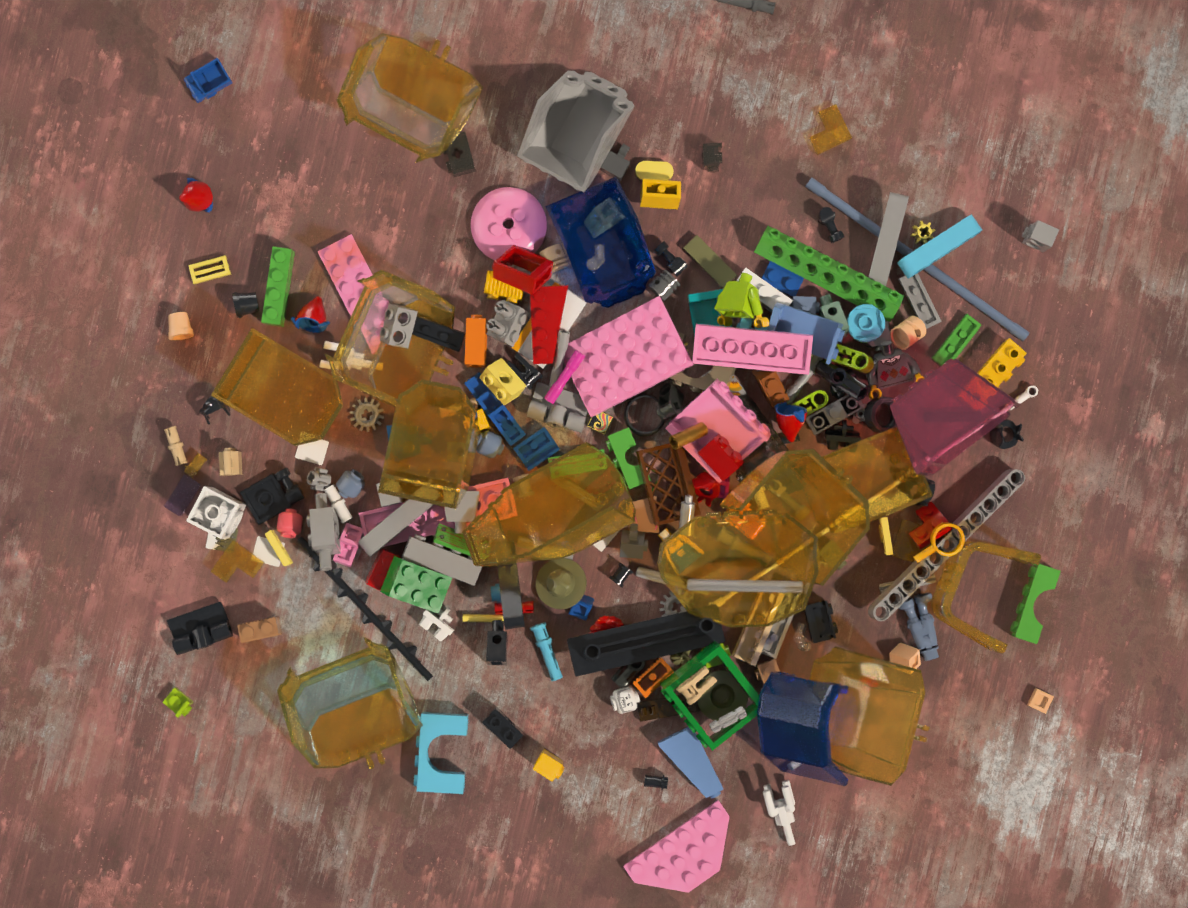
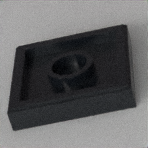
M274 473L240 492L258 525L265 523L292 507Z

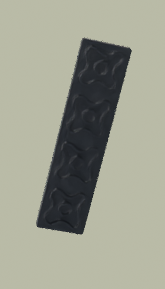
M712 605L568 638L567 644L574 674L577 677L707 647L714 640L718 644L724 643L725 637L717 605Z

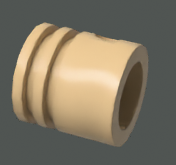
M555 244L539 252L541 257L553 261L552 273L569 266V263H566L567 259L564 258L565 254L560 244Z

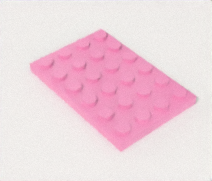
M660 296L568 343L564 359L566 365L575 350L585 355L583 361L571 377L590 417H594L694 365Z

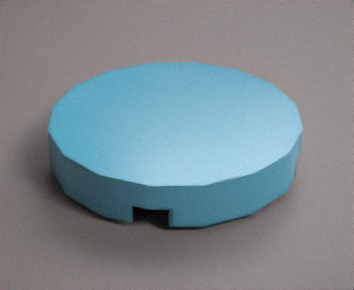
M871 304L856 306L847 317L848 333L859 342L869 343L881 336L885 329L883 313Z

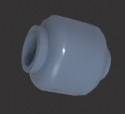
M488 430L483 433L480 432L474 443L477 453L488 458H494L497 454L500 455L504 449L501 436Z
M354 469L345 471L336 483L339 489L338 493L344 498H356L365 486L364 476Z

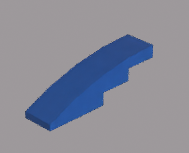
M478 372L465 381L464 384L509 445L512 446L526 434L507 408L479 378L481 373Z

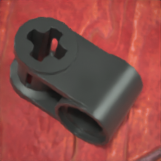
M666 383L659 391L657 414L663 421L668 420L674 414L678 415L682 412L684 394L671 383Z

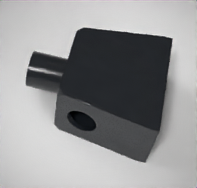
M493 620L492 631L487 633L486 662L488 665L507 666L508 633L504 631V621ZM496 638L501 639V642L499 644L494 643V640Z

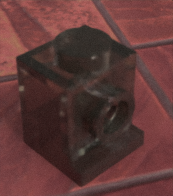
M722 143L702 144L703 170H707L710 173L719 172V164H722V152L718 150H721Z

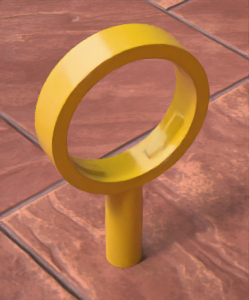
M949 522L937 525L931 533V545L913 556V558L918 563L934 552L943 556L957 554L964 546L965 537L963 531L957 525ZM944 527L955 528L960 536L957 547L949 552L939 550L935 543L937 533Z

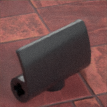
M217 602L167 620L174 638L172 639V645L177 655L196 649L200 650L212 646L221 640L233 637V631L222 602Z

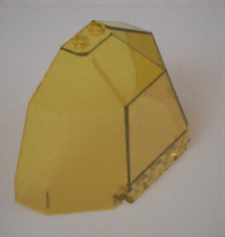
M777 509L763 510V514H760L759 510L743 511V515L740 514V511H724V515H721V512H706V516L694 517L660 543L657 564L660 577L689 614L701 618H711L714 622L728 627L771 626L805 610L819 572L820 548L817 536L788 513H777ZM688 579L802 581L803 592L689 591L687 589Z

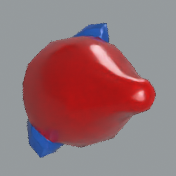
M187 178V185L179 196V200L183 202L184 206L188 210L196 212L205 211L210 213L213 209V195L210 187L206 183L194 178Z
M316 296L312 301L304 305L296 318L291 317V321L296 328H302L312 333H321L330 324L329 321L326 322L325 308L322 298Z
M787 402L778 403L775 409L779 429L789 442H794L796 435L806 420L807 410L801 406L787 405Z

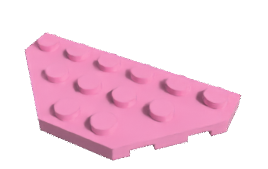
M716 800L623 867L634 883L689 893L720 871L730 816L719 800Z

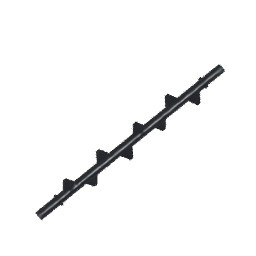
M300 537L297 540L298 544L315 561L313 570L315 572L321 571L319 556L315 551H312L309 543L303 537ZM342 568L325 571L339 586L337 597L348 596L364 613L362 622L364 624L373 623L388 639L386 649L392 650L397 648L413 665V668L415 667L429 681L433 675L415 657L417 647H406L391 632L392 621L382 622L366 605L368 594L357 595L341 578Z

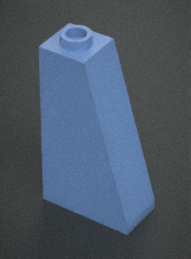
M686 727L658 741L659 747L706 798L710 797L712 799L721 794L720 791L724 789L701 742L696 737V732L693 733L689 727Z

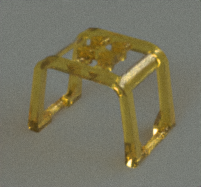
M966 541L963 548L957 554L950 556L944 565L942 575L932 598V611L937 619L984 648L997 653H1004L1008 644L979 631L953 615L951 603L968 559L974 551L1000 556L1022 564L1030 563L1033 565H1039L1041 555L984 542Z

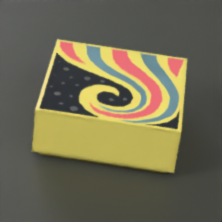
M602 412L591 417L588 427L605 435L613 417Z

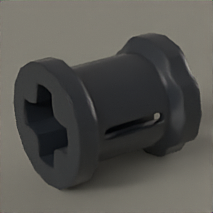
M619 563L618 569L609 578L623 588V583L629 575L633 574V571Z

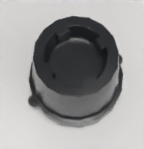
M256 292L232 293L237 318H242L244 315L259 311Z

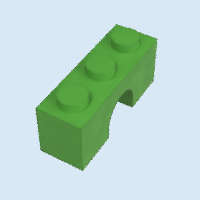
M629 427L607 436L609 440L605 442L609 452L613 451L616 458L613 461L616 469H621L623 476L620 478L623 486H628L630 490L644 484L640 466L630 465L625 459L626 451L636 446Z

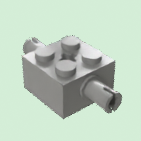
M318 493L315 494L316 509H309L310 515L307 516V526L311 530V534H308V543L312 547V551H315L319 556L320 570L329 571L332 570L331 555L341 554L339 519L334 508L327 507V494Z

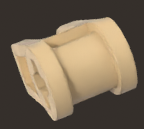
M703 666L676 689L685 696L686 702L689 705L695 703L702 694L717 682L714 676H710L696 687V684L709 673L706 666Z

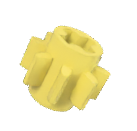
M920 221V227L916 225L912 227L915 233L911 234V237L917 239L916 244L919 241H923L924 245L927 243V239L932 240L934 238L931 234L936 230L931 229L930 222L926 225L923 221ZM924 229L926 232L925 236L922 237L920 234Z

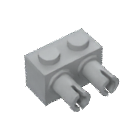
M505 300L498 301L496 305L499 308L494 307L496 311L494 319L488 320L491 325L486 324L488 329L486 335L514 347L515 342L519 339L520 331L527 321L529 312Z

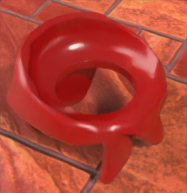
M702 472L692 479L696 495L699 496L697 499L698 504L705 500V504L711 507L712 500L720 494L721 485L708 472ZM699 489H704L705 491L712 489L713 493L704 494Z

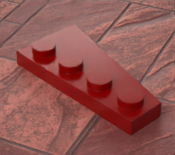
M568 285L543 286L533 295L530 294L533 364H553Z

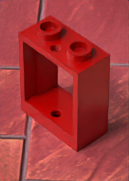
M513 245L493 262L492 278L533 295L551 278L553 261ZM516 265L532 273L529 275L522 271L514 269L511 266Z

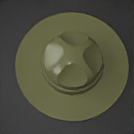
M556 558L547 562L540 569L536 578V591L539 598L547 606L554 609H567L576 605L586 591V575L581 566L571 559Z
M728 670L714 671L700 682L702 684L710 676H714L717 679V682L697 700L700 710L709 719L718 721V718L731 711L735 712V709L739 707L746 708L748 696Z

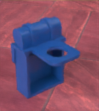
M218 58L194 72H190V75L184 78L186 87L189 88L192 97L197 103L202 102L205 98L208 100L216 95L218 91L233 83Z

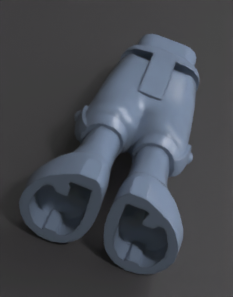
M922 593L914 596L920 613V619L916 616L912 597H909L899 609L906 612L909 618L907 620V628L910 629L917 648L920 649V654L923 655L924 661H929L939 657L937 652L939 646L934 626L935 619L927 610V603L932 600V594Z

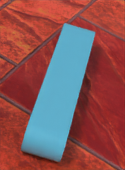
M971 214L902 258L897 264L909 279L975 237L982 231V228Z

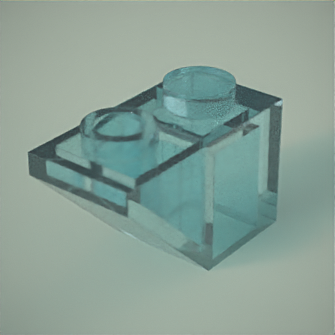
M609 197L591 211L584 224L592 237L596 238L625 218V215L616 201Z

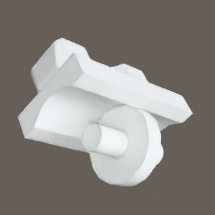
M449 608L445 611L440 609L438 614L440 618L431 611L425 610L419 625L428 630L433 623L436 624L439 628L433 635L435 638L442 641L454 632V629L443 621L445 619L448 623H451L453 620L448 615L450 612Z

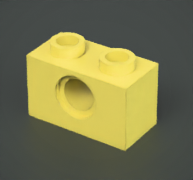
M502 358L487 366L479 377L504 406L519 397L526 388L525 383Z

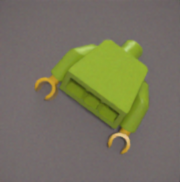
M742 273L739 281H729L726 283L723 291L717 297V303L714 308L721 314L717 318L718 324L731 326L732 318L753 319L756 316L754 320L755 327L769 326L768 318L762 317L763 310L760 303L759 290L751 284L752 275Z

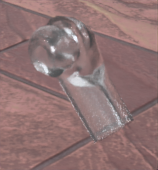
M595 245V255L586 262L590 270H597L604 264V245Z
M798 623L793 637L794 642L799 650L809 651L811 643L804 636L807 625Z

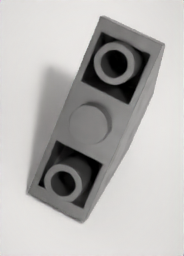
M846 395L807 417L806 422L812 433L816 435L865 406L861 400L857 401L853 397Z

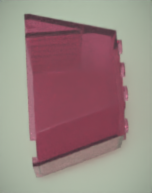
M951 358L935 371L933 369L928 371L923 376L925 379L920 383L915 382L909 386V391L906 394H900L895 397L890 408L914 471L917 475L933 476L1011 415L1008 411L1013 406L1015 408L1019 407L1021 403L964 362Z

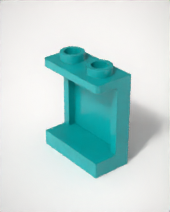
M723 289L688 295L694 339L696 324L724 326L718 324L717 318L721 314L714 309L717 297Z

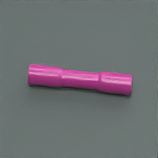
M575 350L565 369L551 386L544 399L552 404L555 403L563 391V387L573 372L577 370L585 355Z

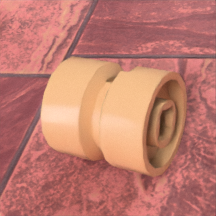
M916 316L908 317L891 329L890 338L892 343L897 348L906 350L925 336V324Z

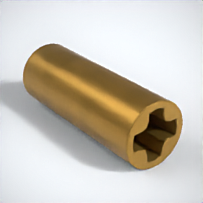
M700 422L670 436L669 443L671 447L676 450L708 434L707 426Z

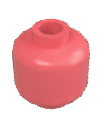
M286 509L285 512L280 513L277 521V531L281 533L280 536L295 538L296 535H299L302 530L303 517L295 509Z

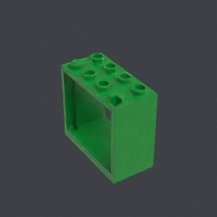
M715 640L660 683L663 687L660 691L669 702L674 701L673 708L681 718L684 716L687 718L684 722L693 733L696 731L699 733L696 737L705 749L709 746L712 751L768 707ZM717 656L753 703L745 708L747 714L745 718L737 719V722L726 728L722 727L720 731L709 737L673 690Z

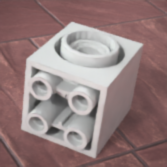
M204 486L186 521L220 539H229L238 527L247 504L214 487Z

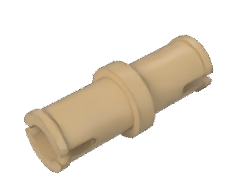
M176 426L164 429L169 443L168 449L172 452L175 466L188 463L182 448L184 444L180 442Z

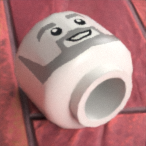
M630 686L616 689L613 691V696H610L613 710H617L620 714L636 710L637 703L640 702L638 692L633 691Z

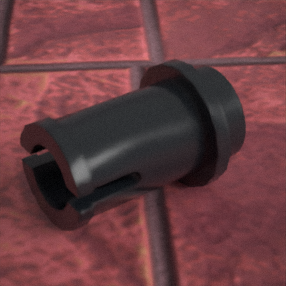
M645 774L644 787L661 788V790L667 789L668 777H665V775L661 777Z

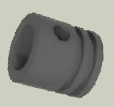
M664 269L663 273L659 274L660 277L657 276L648 285L657 297H661L662 301H665L673 293V290L677 289L676 287H680L679 282Z

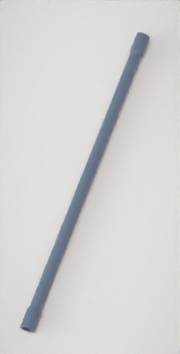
M814 178L809 180L805 186L806 188L824 198L879 238L881 227L830 192ZM898 240L896 251L904 256L913 252L912 249ZM933 264L923 269L1002 325L1022 342L1029 335L1030 332L1008 319Z

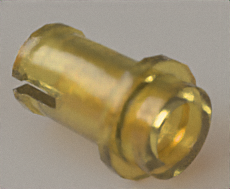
M197 453L188 466L185 465L184 472L192 478L195 475L197 476V472L207 459L200 453Z

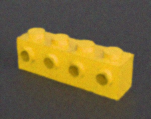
M1010 338L1006 339L956 398L971 411H978V409L982 411L988 404L986 400L998 393L1001 389L999 385L1011 378L1013 375L1011 371L1023 364L1026 360L1023 357L1027 353Z

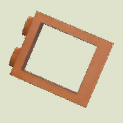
M471 315V318H466V367L486 368V324L488 322L482 315Z

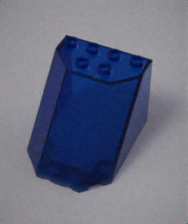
M617 177L587 188L585 192L580 191L545 206L585 302L591 304L595 302L601 304L602 307L609 308L645 291L647 288L646 283L650 278H653L656 271L638 217Z

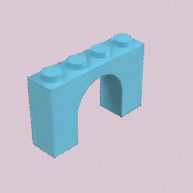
M422 712L421 717L417 718V728H420V736L416 737V748H419V755H415V767H418V775H414V786H417V792L464 793L465 772L439 770L431 763L428 756V748L431 741L440 735L467 736L469 714Z

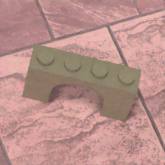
M678 332L683 343H685L687 336ZM714 365L707 375L700 378L688 377L681 371L668 379L673 380L672 384L679 387L687 385L691 387V391L701 394L717 378L729 387L736 368Z

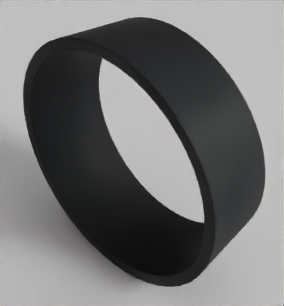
M642 394L628 402L624 411V420L627 427L633 433L640 436H650L657 433L663 427L665 421L661 420L659 426L652 431L642 432L635 429L628 419L629 407L635 400L643 397L652 398L657 402L659 400L652 395Z

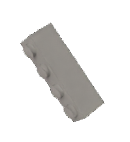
M417 534L414 537L409 536L401 556L402 559L475 586L483 566L478 558L474 556L464 557L461 555V552L450 549V551L446 550L442 545L435 542L430 544L425 542V537Z

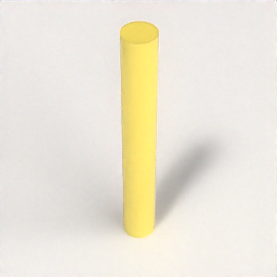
M463 614V622L504 621L503 615Z

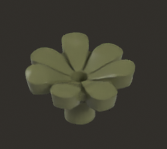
M690 651L670 655V658L674 659L673 664L676 666L679 664L683 666L692 659L689 657Z

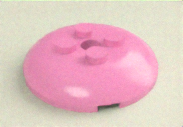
M514 187L495 189L486 194L477 203L472 213L471 233L474 242L480 251L492 260L501 257L513 245L535 253L545 239L547 230L545 212L539 201L525 190ZM510 219L514 222L512 228L506 229L503 223Z

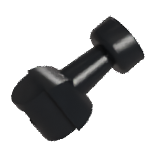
M829 207L822 208L818 214V222L826 226L831 235L828 238L831 244L845 237L843 232L837 230L834 222L835 212Z
M663 241L653 252L657 256L662 255L668 262L666 264L667 268L678 277L688 265L682 258L675 257L667 250L669 245Z
M287 467L274 474L277 481L282 480L286 489L285 496L292 506L304 499L305 496L298 484L294 485L288 477L291 473Z

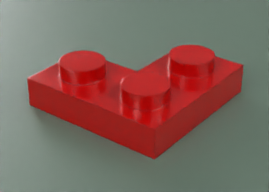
M932 501L927 503L928 506H923L915 511L923 525L909 533L910 538L920 550L931 543L930 537L933 529L941 523L948 522ZM942 528L937 533L935 540L940 538L947 532L951 531L953 528Z

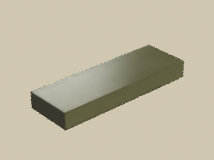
M698 235L683 248L722 289H724L727 282L732 281L737 276Z

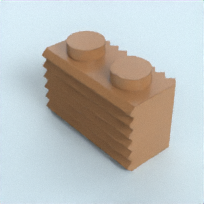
M278 616L245 622L237 626L241 643L282 634Z

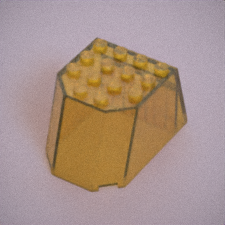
M253 328L249 331L211 394L214 398L294 446L323 440L343 407L337 378Z
M421 379L398 395L378 493L457 509L469 488L480 435L477 411L461 387Z

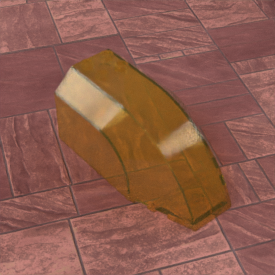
M585 442L505 487L500 492L501 495L494 502H490L487 510L482 515L479 514L462 533L474 566H499L554 560L576 554L634 523L636 509L622 475L609 456L588 442Z

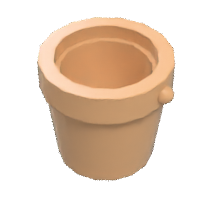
M186 312L172 313L168 316V337L170 340H184L194 336Z

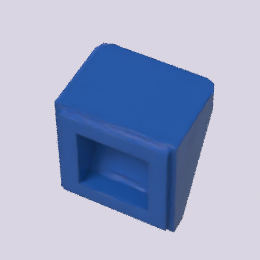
M584 595L576 605L571 607L569 614L586 621L594 598Z

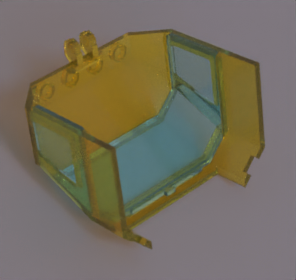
M364 638L368 648L300 675H297L291 667L286 673L287 677L283 684H280L277 693L290 739L314 769L339 768L364 757L369 769H373L374 762L370 755L377 753L379 763L381 765L385 764L382 750L409 740L423 726L413 693L395 657L387 646L379 645Z

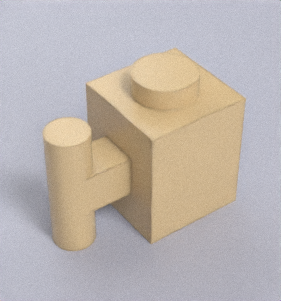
M224 448L223 452H219L221 476L243 475L242 455L240 451H236V448Z

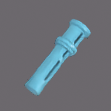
M543 622L530 627V630L534 633L537 641L535 643L542 652L551 681H556L563 678V675L552 649V638L549 637L545 627L547 624Z

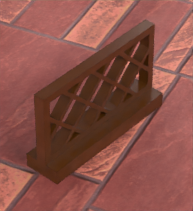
M669 443L636 451L655 526L680 520V516L673 511L677 504L681 505V501H685V495L693 496L692 502L695 503L694 516L701 515L684 447L675 450ZM668 448L670 454L667 461L659 456L662 449ZM644 453H649L654 457L650 465L644 462ZM657 459L665 464L661 472L653 468ZM668 466L674 470L675 475L672 479L664 475ZM650 471L659 475L655 484L649 481L648 475ZM662 478L670 483L666 491L658 487ZM673 485L679 489L677 498L669 494ZM655 490L664 494L660 502L654 500L653 493ZM666 497L675 501L671 509L662 505ZM660 508L668 512L666 519L663 521H659L658 517Z

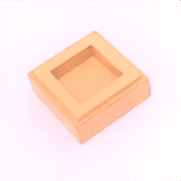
M1035 688L1027 705L1046 714L1054 696Z

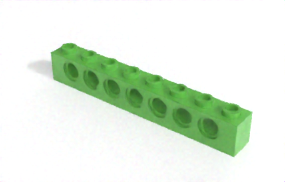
M767 226L754 253L857 306L862 304L875 306L883 313L885 320L891 322L904 297V295L770 226Z

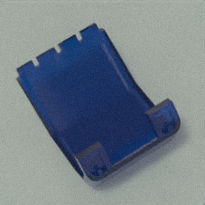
M772 671L760 692L758 701L757 721L760 752L782 772L846 786L848 778L831 759L829 721L831 709L838 695L847 694L848 686L833 682H819L799 678L793 674Z

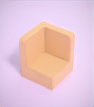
M899 643L889 653L891 668L911 675L921 665L920 649Z

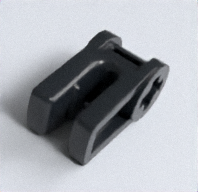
M516 352L514 358L526 369L525 372H521L510 361L506 363L525 383L526 387L531 390L533 388L532 385L539 378L541 379L543 375Z

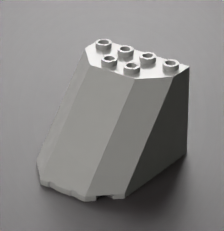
M568 70L537 100L517 157L523 159L526 163L536 166L542 172L549 173L559 181L573 186L574 189L585 192L592 184L634 109V104L626 98L628 94L624 89L592 72H585L584 75H581L575 71Z

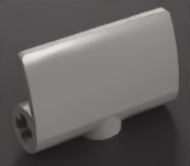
M537 382L526 417L546 422L548 426L561 429L563 427L582 433L588 411L580 394L563 390L555 403L552 404L544 399L551 387Z

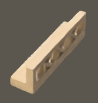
M778 592L757 593L733 650V657L756 666L785 594Z

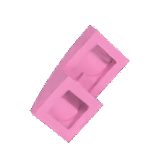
M346 523L340 537L341 554L334 555V562L352 567L359 548L358 541L363 536L361 527Z

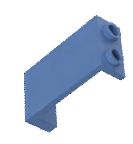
M778 302L773 308L767 331L813 335L811 354L827 359L826 364H830L832 359L836 360L839 352L836 346L838 341L842 342L845 333L842 330L844 324Z

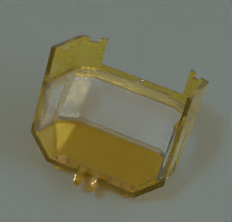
M381 33L357 49L337 97V102L345 116L346 126L355 120L419 155L415 162L417 163L424 159L440 156L448 149L469 121L483 86L471 73L446 61L451 50L450 46L447 45L444 48L441 57L435 55L441 44L439 40H436L431 51H428L406 38Z
M380 270L368 278H362L357 281L364 286V289L334 356L331 357L327 354L325 356L330 364L333 379L409 413L423 399L434 371L448 376L449 372L447 370L437 367L439 360L447 365H453L454 361L441 356L445 349L444 346L415 335L411 336L408 349L379 341L380 331L385 321V311L388 309L389 303L404 306L418 311L417 315L453 328L455 307L433 290Z

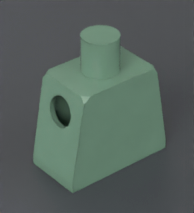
M830 294L820 297L822 306L820 307L819 316L844 324L842 328L845 331L843 338L847 337L849 325L839 301L833 302Z

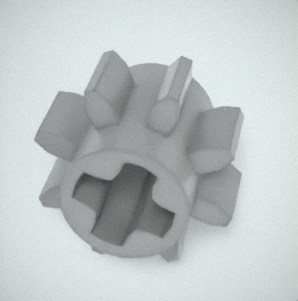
M315 467L314 471L308 473L307 483L311 485L310 489L323 492L324 488L329 487L331 476L327 474V469Z

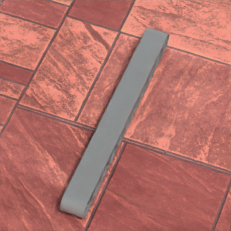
M1008 469L1004 471L953 522V524L963 528L965 541L1024 483L1025 475L1021 470ZM1013 473L1016 475V480L1014 483L1011 481V475ZM1000 486L1003 489V493L1001 496H999L997 493V490ZM985 500H988L990 503L988 509L984 507ZM972 513L976 515L975 522H972L970 519ZM953 528L935 540L936 546L943 552L952 551L959 544L960 536H958L957 530ZM945 540L949 541L948 549H945L943 546ZM934 552L936 560L933 563L930 561L931 555L918 563L914 561L869 606L868 615L878 621L888 619L950 556H943ZM921 566L923 572L918 576L916 570ZM908 580L909 587L904 590L903 582ZM894 593L896 599L893 603H890L889 597ZM878 607H881L882 614L879 617H877L875 613L876 609Z

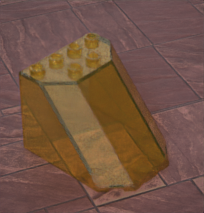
M904 424L806 463L805 470L807 474L806 478L802 481L803 491L806 494L816 522L820 525L825 524L835 535L888 516L933 496Z

